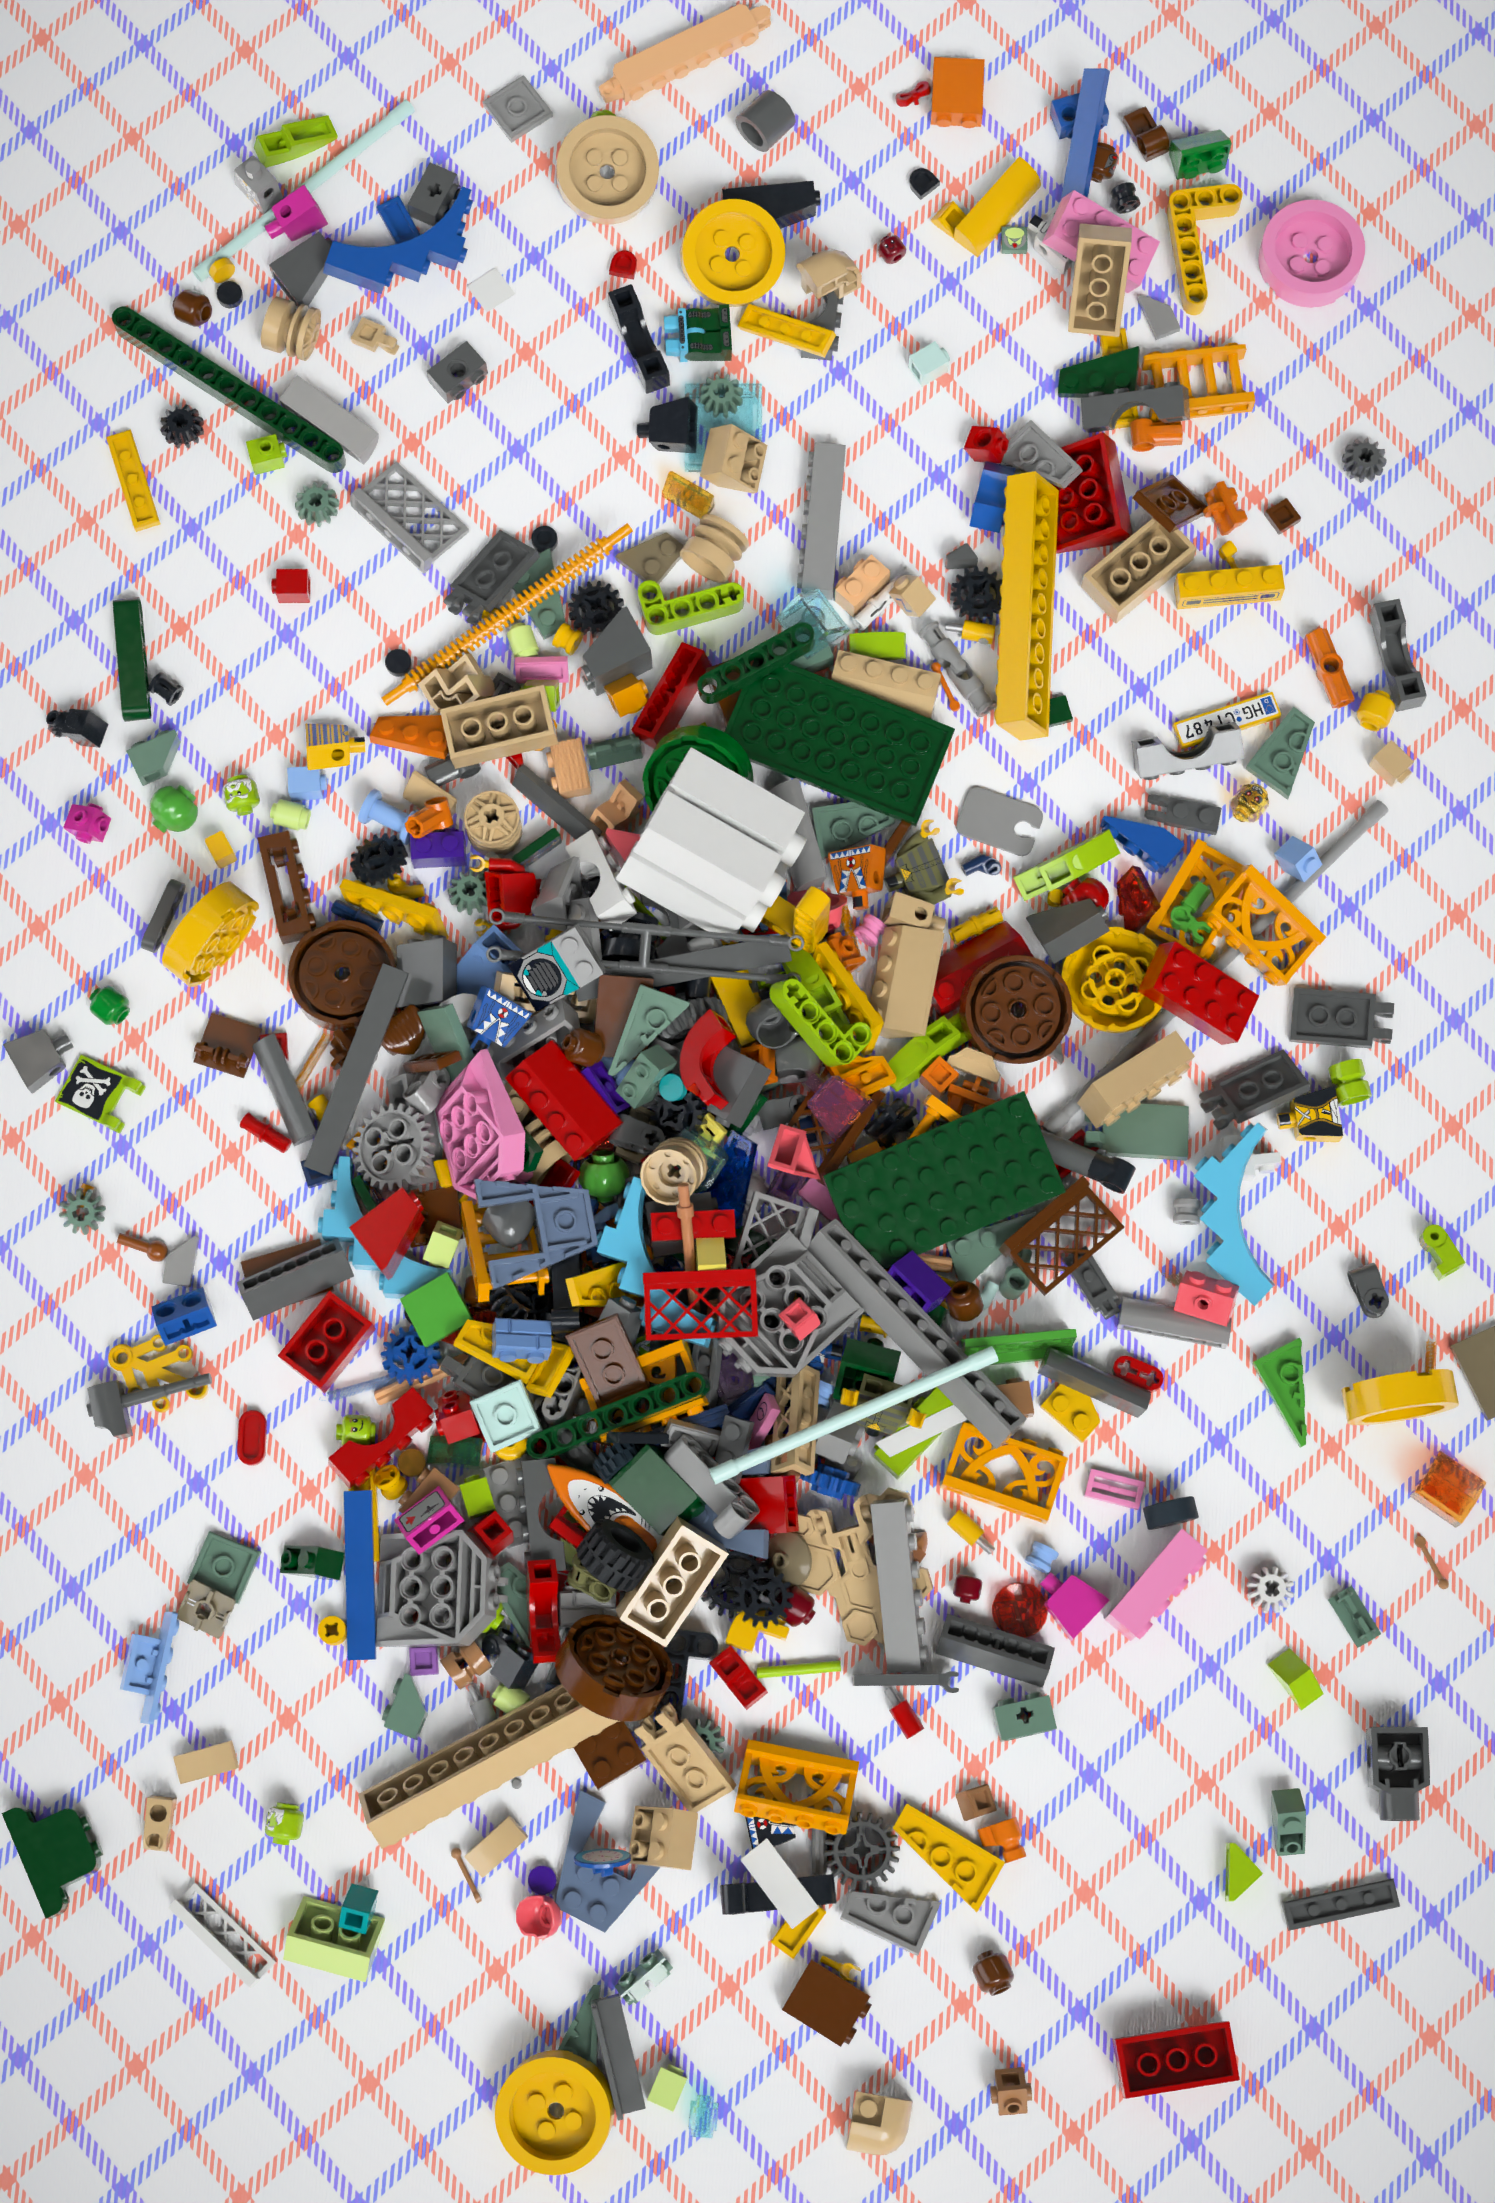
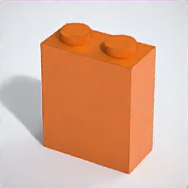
M934 57L931 125L939 127H981L985 59Z

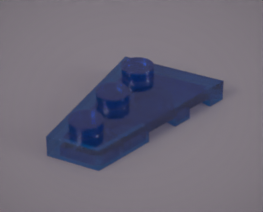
M732 1130L700 1193L710 1192L711 1198L716 1197L718 1210L734 1209L735 1229H741L758 1144L739 1131Z

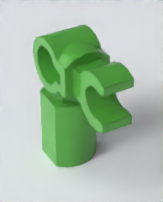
M1200 881L1195 882L1180 902L1181 906L1172 909L1170 914L1171 926L1176 930L1191 933L1192 939L1198 944H1202L1204 940L1198 934V931L1205 930L1207 933H1210L1212 930L1206 922H1198L1196 917L1192 915L1196 913L1211 893L1209 887Z

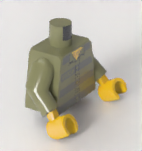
M927 819L922 822L921 829L913 834L899 850L894 863L896 873L885 877L884 882L889 893L903 888L906 895L935 905L950 898L952 894L958 896L964 894V889L958 888L955 890V885L962 882V880L957 878L949 879L933 839H928L929 835L939 834L940 828H934L930 831L929 825L934 820Z
M864 1373L860 1391L855 1388L848 1390L843 1388L840 1403L853 1408L903 1385ZM912 1397L861 1419L856 1423L864 1426L865 1432L869 1436L877 1437L881 1432L889 1435L894 1434L898 1427L906 1425L921 1429L927 1414L911 1407Z

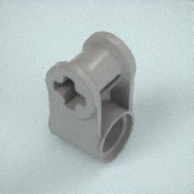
M447 1069L418 1072L415 1075L410 1086L405 1090L403 1098L413 1108L417 1109V1113L426 1116L437 1107L441 1096L450 1083Z

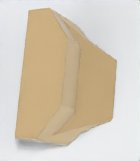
M966 1047L960 1052L950 1055L947 1063L954 1069L975 1077H982L983 1080L996 1085L999 1082L1001 1074L995 1066L992 1056Z

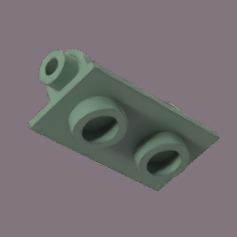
M634 734L585 745L591 770L643 758L639 737H636Z
M1352 1585L1328 1599L1357 1648L1381 1635V1632Z
M657 1949L654 1953L651 1952L645 1955L640 1965L632 1972L628 1971L623 1974L618 1980V1984L614 1987L629 2006L632 2003L637 2004L651 1991L645 1982L650 1980L656 1987L671 1975L670 1971L673 1969V1966Z

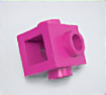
M88 803L87 806L72 804L63 829L74 835L80 842L91 844V841L103 843L112 818L103 813V808L92 803Z

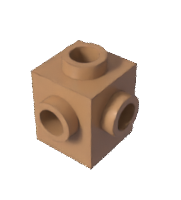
M1023 2067L995 2069V2086H990L991 2103L997 2104L999 2116L1028 2113L1027 2101H1032L1031 2083H1026Z

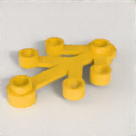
M157 1334L151 1340L134 1347H130L127 1344L114 1346L109 1352L108 1361L113 1369L122 1372L128 1388L127 1393H130L135 1389H143L137 1384L133 1369L143 1372L148 1387L160 1386L158 1379L167 1383L188 1379L163 1368L179 1361L183 1363L189 1362L193 1357L192 1349L187 1345H180L175 1351L148 1362L139 1359L138 1357L153 1350L163 1352L167 1349L168 1345L165 1346V1344L160 1348L155 1347V1341L162 1339L160 1334ZM183 1349L189 1351L186 1358H180L179 1356L180 1351ZM127 1354V1360L120 1363L118 1361L119 1355ZM208 1385L202 1386L203 1389L199 1394H195L193 1389L185 1391L190 1398L200 1400L208 1394L209 1387ZM164 1396L153 1400L152 1406L157 1412L164 1413L169 1410L170 1401ZM164 1399L166 1401L165 1407L162 1409L157 1408V1402Z

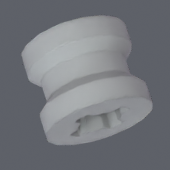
M1180 1198L1173 1201V1207L1176 1209V1214L1173 1216L1174 1224H1200V1217L1198 1216V1209L1201 1207L1200 1200Z

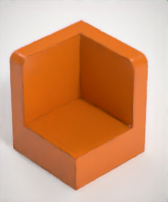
M939 1056L921 1074L919 1082L940 1100L948 1091L950 1084L957 1082L959 1073Z

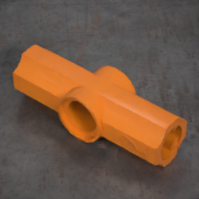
M1319 628L1306 634L1305 640L1317 668L1316 676L1324 686L1332 709H1339L1354 702L1355 698L1343 670V660L1337 654L1327 628ZM1324 665H1331L1336 671L1329 672L1325 670Z

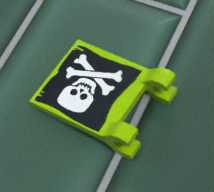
M80 1055L55 1102L120 1134L125 1124L117 1117L112 1116V1112L125 1089L141 1096L146 1086L133 1077L121 1074Z

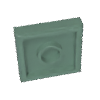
M209 1531L187 1583L190 1584L193 1579H196L236 1599V1604H240L261 1552Z

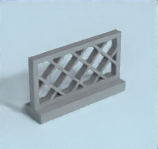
M397 461L363 489L357 488L351 493V507L423 574L431 569V564L469 533V528ZM397 472L404 479V484H388V478ZM373 490H385V500L373 499L369 493ZM388 490L403 491V500H388ZM406 491L419 492L422 495V501H406ZM388 506L403 507V517L391 516L388 513ZM406 507L422 508V517H406ZM425 508H436L440 512V518H425ZM406 523L421 524V534L407 531ZM424 524L440 525V534H424ZM443 525H454L459 531L454 535H443ZM424 540L440 541V547L431 553L424 546Z
M754 1191L730 1270L744 1269L740 1262L743 1254L751 1251L756 1260L759 1256L755 1248L766 1242L771 1247L774 1244L772 1242L773 1238L783 1233L785 1234L792 1228V1234L808 1250L819 1210L810 1207L805 1208ZM759 1199L768 1202L773 1211L772 1214L762 1219L756 1210ZM775 1205L781 1206L783 1208L777 1210ZM786 1209L798 1212L795 1223L789 1227H786L779 1214ZM775 1216L782 1230L769 1236L763 1222ZM753 1217H755L756 1222L752 1224ZM759 1225L765 1239L753 1245L748 1236L749 1230ZM747 1243L749 1248L744 1250L745 1244ZM781 1274L772 1280L769 1277L772 1284L778 1281L776 1286L783 1284ZM791 1293L788 1296L790 1304L793 1303L795 1293ZM745 1297V1303H747L750 1299Z

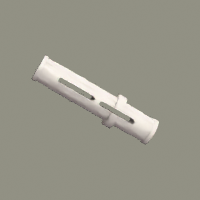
M905 566L874 599L870 598L866 602L867 605L852 618V623L860 631H864L877 617H881L885 613V609L894 601L889 592L893 589L895 581L904 575L917 576L911 568Z

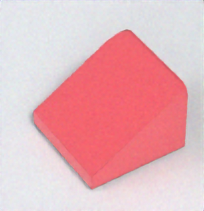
M800 1298L796 1299L778 1314L779 1318L800 1341L820 1325L817 1314Z

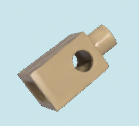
M896 891L886 902L881 919L887 927L906 925L943 932L946 923L945 918L933 915L935 905Z

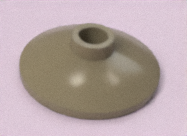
M794 1532L778 1533L769 1541L768 1559H765L768 1562L766 1565L767 1570L774 1568V1576L776 1577L783 1573V1584L790 1582L791 1586L801 1585L808 1578L812 1567V1556L806 1541Z

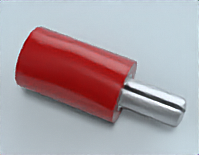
M893 1687L886 1688L884 1693L893 1706L889 1712L906 1739L908 1740L925 1729L921 1719L917 1717L907 1699L901 1702Z

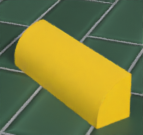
M1019 156L955 227L954 240L978 258L1001 232L1002 227H1005L1041 187V180L1033 167Z

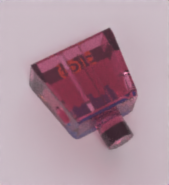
M815 1072L805 1082V1085L815 1093L807 1102V1105L832 1139L840 1138L874 1101L838 1075L831 1076L825 1081Z

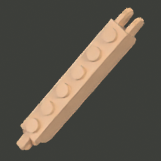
M738 4L616 63L613 68V77L599 86L600 95L605 103L623 99L625 103L631 100L636 101L654 89L659 90L670 81L682 79L689 72L697 68H705L712 61L720 57H727L743 46L752 45L759 39V32L771 25L770 8L766 5H760V7L749 10L746 5Z

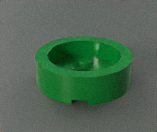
M690 725L673 730L659 741L644 768L642 781L645 791L644 797L648 807L653 812L671 779L675 777L674 774L691 747L753 782V769L745 750L730 735L713 727Z

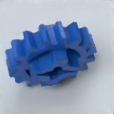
M410 1325L408 1332H405L400 1327V1334L398 1336L391 1333L389 1335L392 1341L383 1343L387 1351H383L380 1354L382 1360H385L382 1362L384 1370H388L387 1373L391 1379L396 1376L399 1384L407 1379L409 1386L413 1385L414 1379H418L422 1384L423 1376L433 1377L432 1368L439 1369V1364L436 1360L442 1359V1355L438 1351L440 1345L438 1342L428 1348L424 1347V1345H419L418 1341H422L413 1325ZM394 1363L403 1365L405 1367L404 1370L397 1367Z
M819 1463L817 1469L814 1468L813 1474L808 1476L800 1475V1479L812 1484L810 1490L842 1500L844 1494L857 1497L861 1486L859 1482L849 1479V1472L823 1463Z

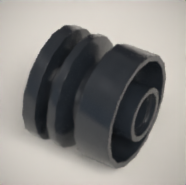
M637 912V914L625 921L659 925L658 919L654 916ZM601 930L602 935L607 938L600 941L602 960L618 962L620 960L639 961L641 934L622 933L621 930ZM652 935L651 942L657 940V936ZM652 944L650 950V960L655 959L656 949L655 946H653Z

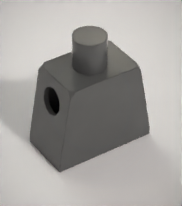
M40 1030L3 1044L31 1094L35 1093L66 1068L60 1055L74 1048L66 1033L52 1041L45 1030Z

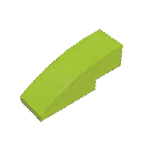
M329 115L283 124L280 131L258 135L253 148L259 161L265 168L318 150L335 141L338 135Z

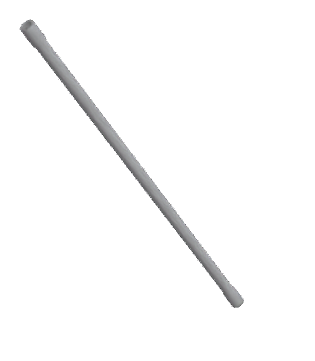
M1377 800L1320 857L1323 865L1305 882L1297 879L1283 895L1293 903L1369 828H1372L1389 812L1388 807L1382 801ZM1273 911L1260 915L1250 925L1254 940L1274 921L1276 914ZM1228 946L1211 965L1223 971L1241 952ZM1163 1009L1070 1101L1057 1110L1041 1126L1042 1129L1056 1135L1070 1121L1071 1117L1081 1109L1077 1102L1093 1082L1133 1058L1176 1016Z

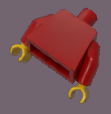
M476 854L469 857L470 859L480 860L478 867H469L474 872H480L484 868H489V871L484 872L488 916L491 910L497 907L508 912L525 913V915L531 913L533 900L537 898V895H540L542 879H536L534 872L526 871L522 864L510 858L490 857L489 860H484ZM495 911L493 913V918L497 921H500L502 919V914L498 911ZM479 918L474 922L475 926L486 925L484 930L476 932L480 937L493 925V923H488L483 918ZM503 922L495 926L502 932L517 929L522 923Z

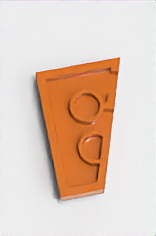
M441 715L378 717L369 735L370 743L445 759L449 752Z

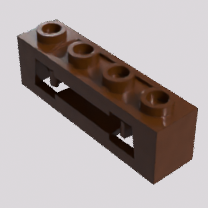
M289 830L257 837L280 940L283 945L300 941L309 931L312 932V929L317 928L314 913H309L307 904L311 903L308 887L303 888L301 881L306 876L302 862L297 863L295 855L300 853L297 838L292 839ZM284 855L288 856L289 861L285 862ZM270 856H274L277 868L287 866L294 901L297 909L300 910L301 917H298L295 907L286 909L278 872L275 865H272ZM284 913L287 915L288 922L284 920Z

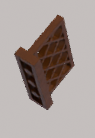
M826 1067L819 1076L824 1081L822 1083L823 1089L816 1090L812 1087L787 1125L807 1131L806 1134H816L818 1146H812L810 1149L811 1152L820 1151L822 1163L817 1167L821 1180L817 1179L816 1181L824 1186L825 1183L822 1175L839 1168L876 1111L877 1105L881 1103L886 1095L878 1090L865 1096L861 1102L848 1104L845 1100V1104L832 1105L830 1110L827 1107L815 1109L812 1097L824 1094L828 1089L826 1076L829 1071ZM868 1096L871 1097L874 1101L839 1138L835 1132L843 1123L837 1124L834 1111L847 1109L849 1116L853 1112L852 1108H858ZM829 1112L832 1125L819 1127L816 1114ZM811 1115L814 1128L801 1129L798 1118ZM834 1130L835 1143L824 1145L821 1132ZM826 1149H830V1151H829L828 1154L826 1155V1151H825V1150H826Z
M1084 1176L1009 1237L999 1248V1251L1005 1257L1009 1256L1044 1296L1125 1228L1088 1187L1090 1183ZM1086 1196L1094 1204V1213L1079 1212L1080 1201ZM1075 1206V1211H1069ZM1062 1216L1075 1217L1074 1230L1060 1229V1218ZM1079 1217L1094 1219L1093 1232L1079 1230ZM1098 1219L1108 1220L1115 1229L1110 1233L1098 1232ZM1055 1223V1228H1050ZM1043 1232L1055 1233L1054 1247L1040 1245V1235ZM1059 1234L1074 1235V1249L1059 1247ZM1078 1237H1093V1248L1090 1250L1078 1249ZM1098 1238H1103L1100 1242L1097 1243ZM1036 1239L1035 1245L1030 1244L1031 1242H1033V1241ZM1023 1249L1035 1250V1263H1025L1018 1253ZM1040 1251L1054 1252V1265L1039 1264ZM1059 1252L1073 1254V1265L1070 1267L1058 1266ZM1078 1254L1083 1255L1080 1259H1078ZM1039 1269L1054 1271L1053 1282L1047 1287L1039 1279ZM1058 1271H1063V1273L1060 1276H1058Z

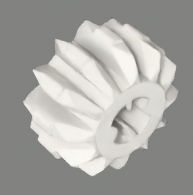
M1263 1566L1261 1568L1262 1576L1257 1572L1251 1574L1256 1582L1248 1581L1246 1586L1255 1591L1248 1593L1247 1598H1257V1601L1252 1605L1254 1608L1260 1606L1261 1603L1264 1604L1262 1612L1265 1614L1268 1613L1271 1605L1273 1612L1276 1614L1280 1612L1279 1604L1284 1608L1289 1606V1602L1285 1598H1293L1294 1593L1286 1589L1294 1586V1582L1289 1581L1285 1583L1283 1579L1288 1576V1573L1285 1571L1278 1576L1277 1566L1272 1568L1271 1574L1268 1568ZM1265 1583H1267V1586L1273 1584L1276 1587L1274 1589L1276 1596L1273 1593L1269 1596L1265 1593L1267 1590Z

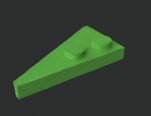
M1300 1337L1252 1363L1299 1448L1306 1445L1307 1436L1304 1410V1373L1301 1356L1302 1340Z

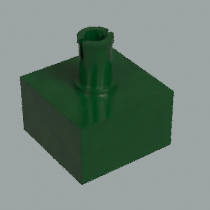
M847 1338L833 1398L841 1400L843 1388L847 1390L855 1388L860 1391L864 1373L894 1382L901 1351L884 1347L883 1341L878 1338H870L867 1342Z

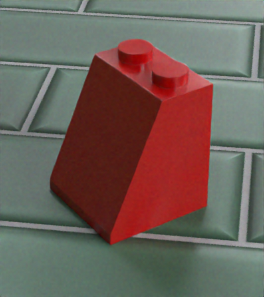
M403 1187L349 1227L357 1241L387 1280L394 1276L424 1221L421 1213L424 1208L412 1190L407 1193Z

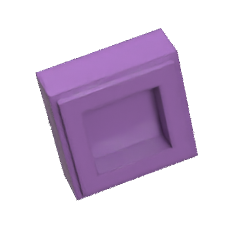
M438 1646L409 1647L411 1676L439 1675Z

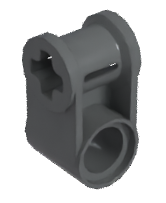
M797 1094L766 1101L758 1112L763 1131L780 1127V1124L786 1125L789 1123L806 1096ZM808 1115L800 1116V1117L798 1118V1120H799V1119H802V1118H805V1117H807Z
M617 1114L624 1123L609 1138L611 1144L642 1155L651 1154L661 1142L665 1141L664 1133L660 1128L624 1114ZM647 1136H650V1137H651L650 1142H652V1143H654V1144L649 1145V1144H648V1143H649V1140H648L646 1137H647Z
M1373 1262L1348 1271L1347 1276L1350 1286L1356 1294L1364 1315L1373 1319L1382 1316L1388 1307L1389 1298L1376 1264ZM1372 1299H1374L1375 1302L1381 1303L1378 1309L1375 1305L1370 1306V1302Z

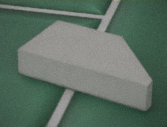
M193 1236L167 1255L162 1280L164 1284L191 1287L200 1240L198 1236Z

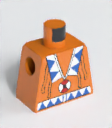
M870 844L828 853L836 891L840 895L852 897L853 909H868V894L880 892L883 889L885 848Z

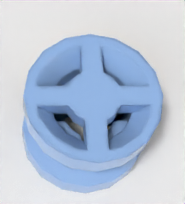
M821 1380L819 1382L818 1407L828 1409L830 1406L829 1398L834 1393L835 1386Z
M1034 1541L1032 1545L1033 1551L1030 1555L1026 1556L1024 1562L1038 1571L1049 1574L1051 1571L1050 1565L1053 1560L1057 1559L1059 1553L1045 1544Z

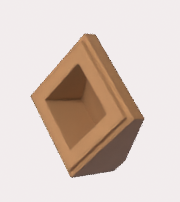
M988 1784L956 1794L964 1821L997 1811Z

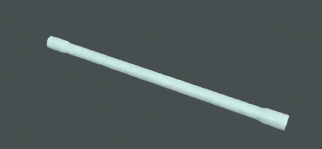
M405 99L391 110L385 118L295 190L305 185L310 193L315 191L394 126L399 125L413 114L415 109L412 104ZM272 208L214 255L209 256L192 270L194 276L202 283L210 276L209 269L216 260L220 258L230 259L265 231L264 226L277 219Z
M992 1346L985 1348L964 1360L739 1458L730 1459L709 1469L710 1475L716 1485L738 1475L744 1470L948 1381L999 1361L997 1354Z

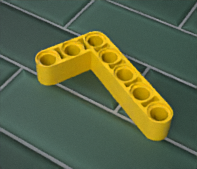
M1235 184L1181 189L1174 191L1169 197L1167 219L1183 310L1189 315H1199L1202 313L1208 297L1196 221L1231 217L1238 213L1243 192ZM1230 198L1233 199L1235 202H1228L1225 199ZM1205 201L1210 205H1202L1200 202ZM1180 204L1183 205L1184 208H1177L1175 205ZM1184 227V228H1186L1188 231H1186V232H1185V231H1181V230H1179L1178 228ZM1187 250L1192 254L1186 255L1182 251ZM1186 274H1193L1196 278H1189ZM1197 297L1200 301L1195 302L1192 301L1190 298Z
M810 886L796 907L778 896L773 905L767 908L760 922L780 935L787 934L788 937H791L794 934H799L803 936L805 944L802 949L808 953H813L816 946L828 932L831 900L823 891ZM799 938L791 940L798 947L802 944Z

